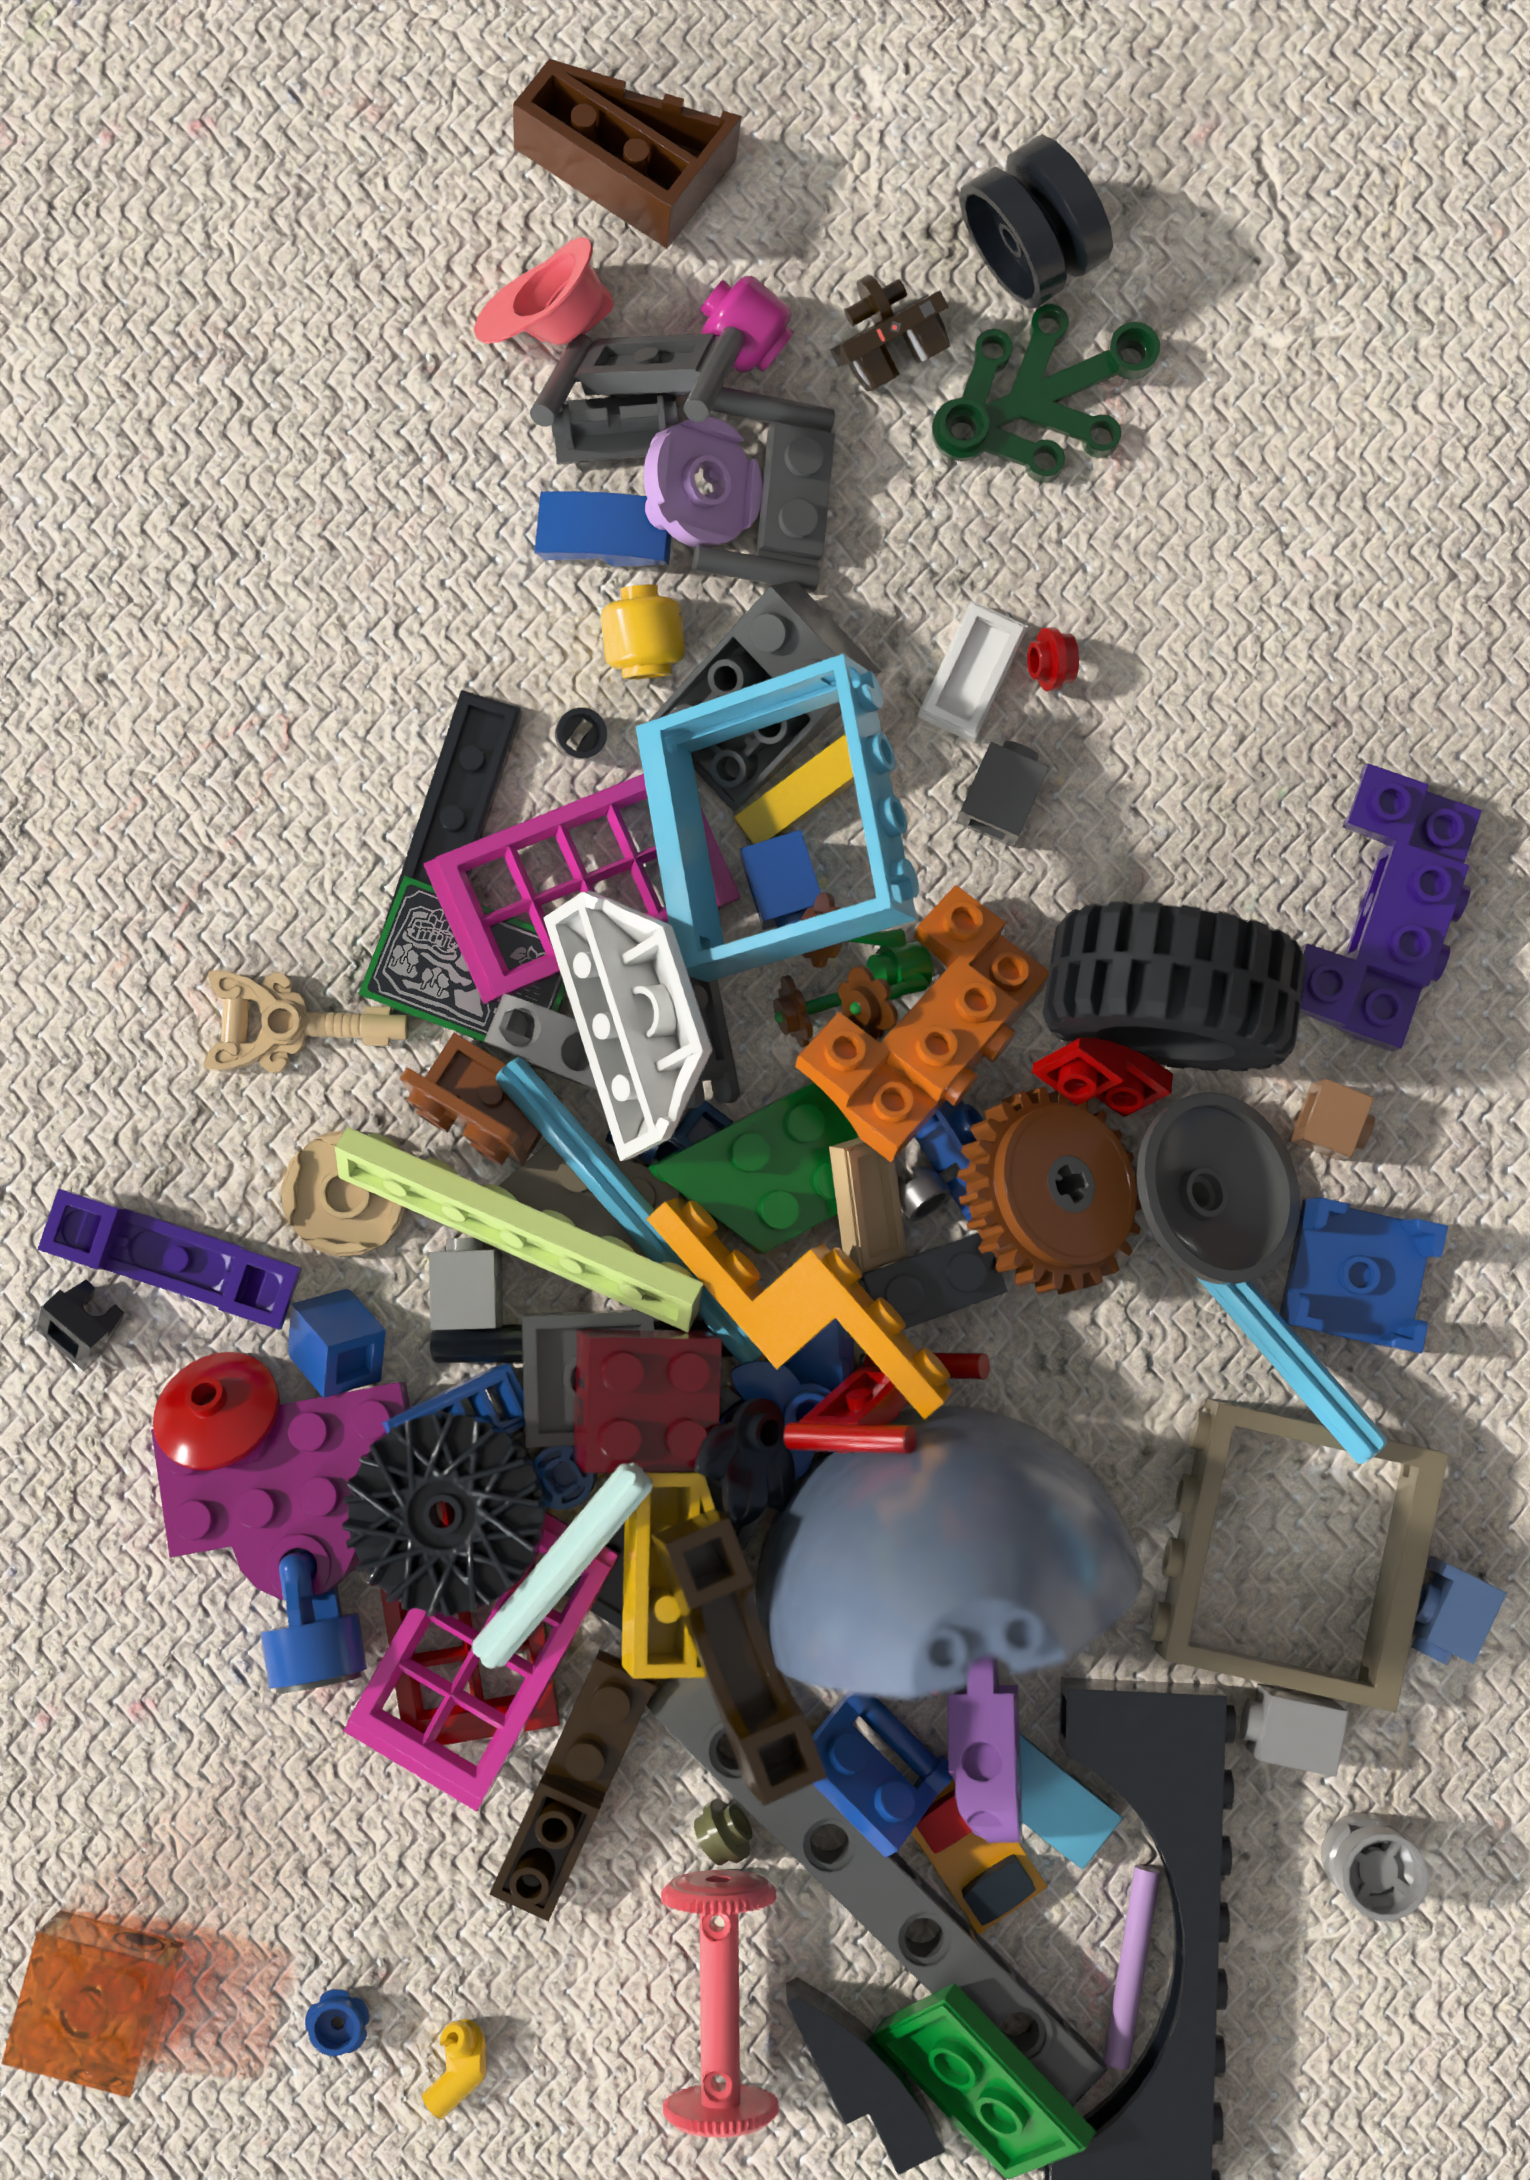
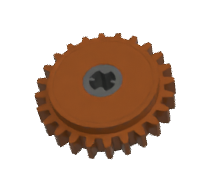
M1039 1087L1029 1092L1022 1091L1002 1099V1103L987 1108L984 1111L986 1120L972 1125L970 1130L977 1141L964 1145L961 1150L970 1162L967 1168L958 1171V1178L966 1182L967 1193L959 1197L960 1204L969 1206L972 1218L966 1223L968 1230H977L983 1240L978 1249L982 1254L991 1251L998 1258L995 1269L999 1273L1015 1269L1016 1285L1021 1287L1035 1283L1037 1293L1044 1294L1057 1290L1058 1294L1061 1295L1103 1283L1102 1277L1117 1273L1120 1270L1117 1259L1128 1257L1133 1252L1125 1239L1140 1234L1141 1228L1134 1222L1135 1212L1142 1210L1140 1201L1137 1200V1176H1134L1131 1165L1134 1155L1132 1152H1126L1121 1144L1120 1139L1123 1135L1121 1131H1112L1105 1124L1107 1114L1103 1110L1094 1114L1088 1112V1100L1077 1106L1058 1091L1048 1093L1045 1087Z

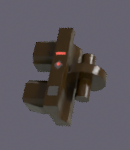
M868 274L856 283L861 300L844 309V313L851 326H855L869 317L874 325L830 349V352L838 367L848 364L852 373L866 392L872 391L900 375L885 343L899 335H903L916 364L950 347L944 323L939 315L940 312L949 307L941 290L930 296L925 295L893 313L891 305L907 296L903 283L900 279H897L882 288L877 280Z

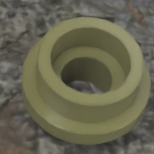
M713 1799L705 1804L703 1814L694 1821L695 1834L705 1854L717 1865H723L728 1861L739 1863L746 1859L750 1854L749 1840L752 1839L753 1833L744 1812L737 1805H728L721 1799Z

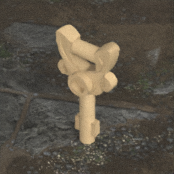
M211 970L208 973L211 988L219 998L223 999L221 1042H217L208 1051L203 1063L204 1068L211 1071H231L250 1066L259 1061L261 1067L272 1074L282 1073L289 1067V1054H300L305 1048L309 1036L362 1038L364 1046L390 1047V1040H407L408 1015L392 1014L391 1007L365 1006L364 1014L309 1012L307 1001L301 994L293 992V982L283 973L273 972L266 976L262 986L250 978L229 971ZM249 1001H257L262 1014V1028L256 1041L247 1043Z

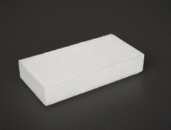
M971 600L917 717L974 743L1028 626Z

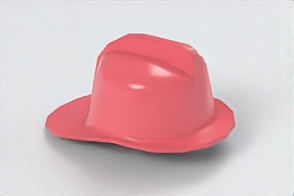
M579 237L569 241L548 260L500 289L486 303L477 317L474 326L477 340L485 344L498 343L525 331L543 342L561 346L569 343L580 334L588 333L612 311L614 306L612 294L604 286L600 277L590 265L593 252L591 240Z

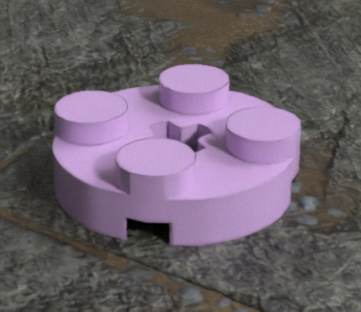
M708 416L702 422L688 419L656 433L652 438L644 465V487L647 496L645 513L654 527L660 530H667L673 538L685 545L695 548L697 545L713 548L735 539L742 530L752 525L761 507L762 476L756 459L748 461L744 450L738 444L744 441V439L736 429L722 420ZM700 468L704 470V480L712 484V492L704 495L698 490L695 482V474L699 472Z

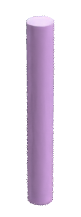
M1135 1865L1103 2060L1107 2066L1121 2070L1129 2069L1161 1872L1157 1868L1146 1865Z

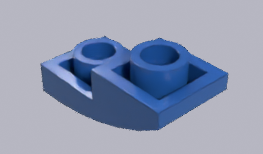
M585 491L540 492L534 553L545 561L602 559L612 567L669 565L672 536L667 530H660L654 527L648 520L645 513L647 496Z

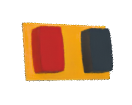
M954 1778L937 1795L911 1832L978 1935L1048 1888L1019 1842L987 1843L986 1839L972 1832L959 1813Z

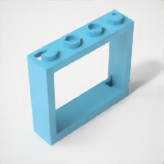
M840 654L636 726L668 922L673 927L688 976L710 982L917 920L913 898L919 895V882L913 865L905 857L901 835L907 831V820L900 800L893 794L889 772L895 768V757L887 736L881 732L877 711L883 706L881 687L872 671H868L845 654ZM840 702L876 898L724 944L691 752Z

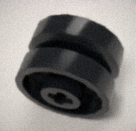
M1043 134L1032 138L1007 156L1005 171L997 167L987 169L961 187L959 202L962 217L973 244L998 283L1015 301L1029 309L1041 306L1064 290L1067 273L1073 277L1083 276L1110 258L1113 249L1111 226L1103 204L1091 181L1073 156L1052 138Z

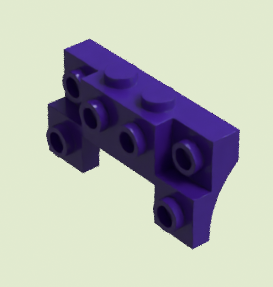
M1368 763L1361 770L1359 776L1361 781L1349 816L1345 818L1342 828L1367 836L1387 845V847L1379 852L1345 956L1308 943L1301 946L1307 964L1300 1013L1331 1025L1359 1041L1393 1052L1403 1047L1421 990L1428 987L1431 980L1437 982L1446 968L1451 949L1450 946L1443 943L1450 922H1457L1461 918L1469 900L1471 888L1464 885V881L1470 865L1464 863L1482 810L1428 792L1429 784Z

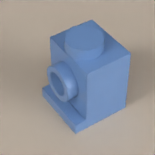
M1429 1556L1426 1568L1436 1573L1431 1584L1424 1583L1422 1585L1413 1629L1416 1637L1411 1647L1445 1665L1449 1664L1453 1654L1474 1664L1507 1593L1446 1562Z

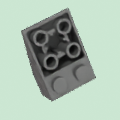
M797 581L771 585L653 715L649 722L840 654H845L868 671H872L876 677L882 671ZM840 702L691 752L694 770L734 812L842 714Z

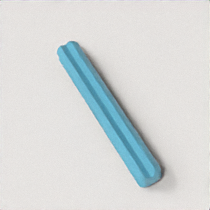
M1197 1278L1357 1463L1363 1464L1383 1450L1388 1442L1384 1433L1251 1281L1236 1285H1220Z

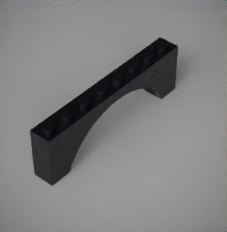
M1061 1677L1059 1744L1068 1757L1089 1768L1110 1784L1131 1805L1151 1835L1162 1861L1170 1891L1174 1920V1952L1166 2000L1157 2025L1144 2051L1127 2076L1112 2093L1094 2109L1082 2116L1096 2131L1086 2150L1043 2166V2180H1221L1218 2169H1212L1213 2145H1221L1224 2135L1223 2110L1220 2102H1214L1215 2077H1224L1226 2050L1223 2036L1216 2035L1217 2010H1226L1228 1981L1225 1969L1218 1968L1219 1943H1228L1230 1913L1227 1902H1221L1220 1896L1221 1876H1230L1232 1869L1231 1840L1228 1835H1222L1223 1810H1231L1234 1803L1233 1773L1231 1769L1224 1768L1225 1743L1233 1744L1236 1737V1712L1234 1704L1227 1703V1696L1215 1684Z

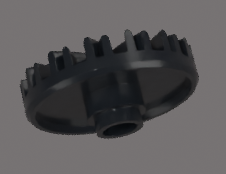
M434 1413L393 1427L384 1437L374 1441L369 1446L370 1451L362 1455L358 1461L361 1465L356 1475L347 1482V1486L351 1491L343 1500V1504H348V1519L342 1523V1529L350 1532L351 1538L346 1541L347 1548H354L360 1562L355 1565L358 1572L366 1571L369 1575L366 1580L368 1585L371 1587L378 1585L388 1594L385 1598L387 1602L399 1601L402 1603L401 1608L410 1611L415 1608L427 1611L426 1616L429 1617L439 1613L449 1617L459 1612L476 1611L510 1590L526 1573L539 1550L546 1516L545 1496L539 1474L526 1451L511 1435L497 1425L479 1417L462 1413ZM444 1501L453 1506L455 1519L451 1525H445L438 1517L436 1509L438 1502Z

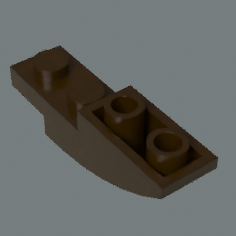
M601 1649L597 1653L489 1893L491 1896L548 1922L658 1678L633 1679L621 1665L622 1659Z

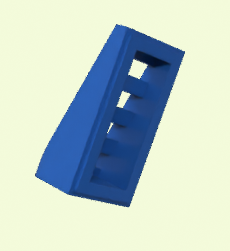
M502 1364L491 1367L383 1421L382 1424L386 1433H389L390 1429L406 1421L434 1414L442 1409L444 1413L466 1414L461 1400L468 1398L476 1417L487 1420L508 1434H511L524 1427V1394L512 1367L509 1364Z

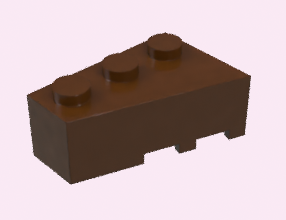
M549 59L513 103L514 149L668 249L736 161L742 116L724 110L721 117L684 107L683 98L665 93L663 100L627 90L626 81Z

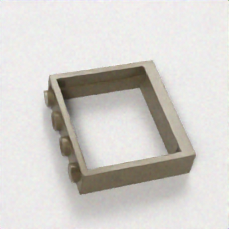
M1207 1399L1205 1410H1197L1194 1428H1190L1189 1448L1196 1449L1191 1475L1182 1474L1177 1488L1175 1510L1176 1512L1183 1513L1178 1538L1169 1537L1163 1554L1162 1575L1168 1576L1169 1581L1164 1602L1156 1601L1150 1616L1153 1619L1150 1640L1156 1641L1154 1650L1165 1661L1397 1713L1449 1454L1387 1439L1388 1442L1383 1450L1375 1456V1458L1401 1463L1402 1465L1358 1680L1189 1642L1234 1426L1346 1450L1323 1424Z

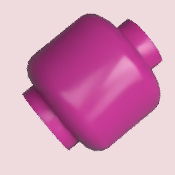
M753 276L740 278L733 287L722 279L699 309L708 317L701 334L714 333V336H720L723 329L727 327H735L743 333L745 343L733 366L740 373H747L755 367L764 372L794 334V331L788 327L791 320V309Z

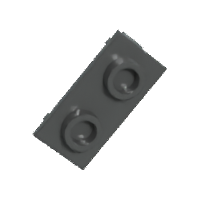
M668 393L633 395L626 398L604 397L565 401L551 425L552 434L555 437L557 465L646 458L652 438L656 433L678 424L676 396Z

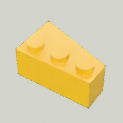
M647 1472L646 1474L653 1482L652 1489L625 1521L621 1665L633 1679L702 1678L705 1675L659 1557L652 1534L715 1509L705 1476L696 1472Z

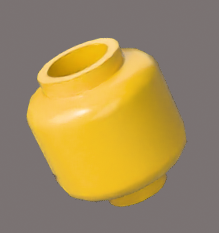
M645 584L620 588L621 600L607 604L601 611L604 652L607 664L614 669L622 670L623 679L626 680L650 679L672 675L671 665L679 663L685 657L680 603L671 597L659 596L658 585Z

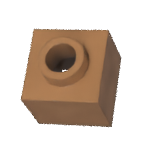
M1328 1079L1311 1083L1289 1142L1335 1160L1352 1158L1354 1150L1361 1152L1372 1134L1375 1116L1368 1113L1374 1097Z

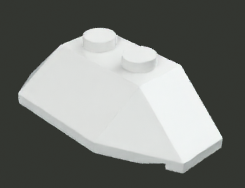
M581 892L545 916L544 921L619 1160H630L672 1137L712 1052V1047L672 925L595 892Z

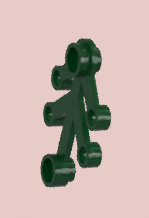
M1055 304L1042 305L1032 316L1029 327L1031 339L1010 394L987 404L986 401L995 373L1002 371L1009 363L1012 353V341L1005 332L999 329H989L982 332L975 343L973 352L975 363L962 397L951 399L944 403L934 416L932 423L934 444L943 455L957 461L973 460L987 452L1025 466L1028 476L1038 483H1049L1059 476L1065 461L1064 451L1061 446L1052 440H1040L1034 443L1000 429V427L1022 419L1081 441L1085 452L1092 457L1105 458L1110 456L1116 450L1121 438L1119 423L1109 415L1101 414L1093 417L1056 402L1117 375L1128 380H1136L1146 376L1154 367L1160 352V341L1156 332L1150 326L1141 322L1126 323L1114 332L1108 350L1043 378L1054 347L1058 346L1065 338L1069 319L1065 310ZM1045 318L1053 319L1058 323L1060 330L1054 334L1044 333L1039 328L1038 322ZM989 343H995L1003 349L1004 354L998 359H990L983 354L982 347ZM1127 348L1135 349L1140 353L1142 361L1137 364H1129L1122 359L1120 352ZM965 423L973 429L974 435L969 439L961 440L953 435L951 428L955 424ZM1096 428H1103L1110 433L1112 441L1105 445L1097 444L1091 438L1090 432ZM1040 453H1047L1054 458L1056 466L1049 470L1040 469L1035 464L1034 457Z

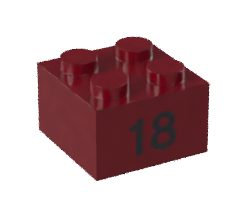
M577 1329L573 1461L585 1473H614L619 1465H629L630 1463L639 1465L644 1473L695 1472V1463L703 1439L708 1436L707 1433L714 1426L719 1425L722 1339L704 1330H689V1332H686L684 1330Z

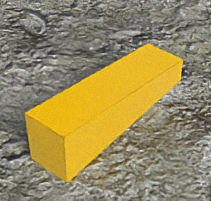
M846 733L734 816V822L751 845L783 835L855 784Z

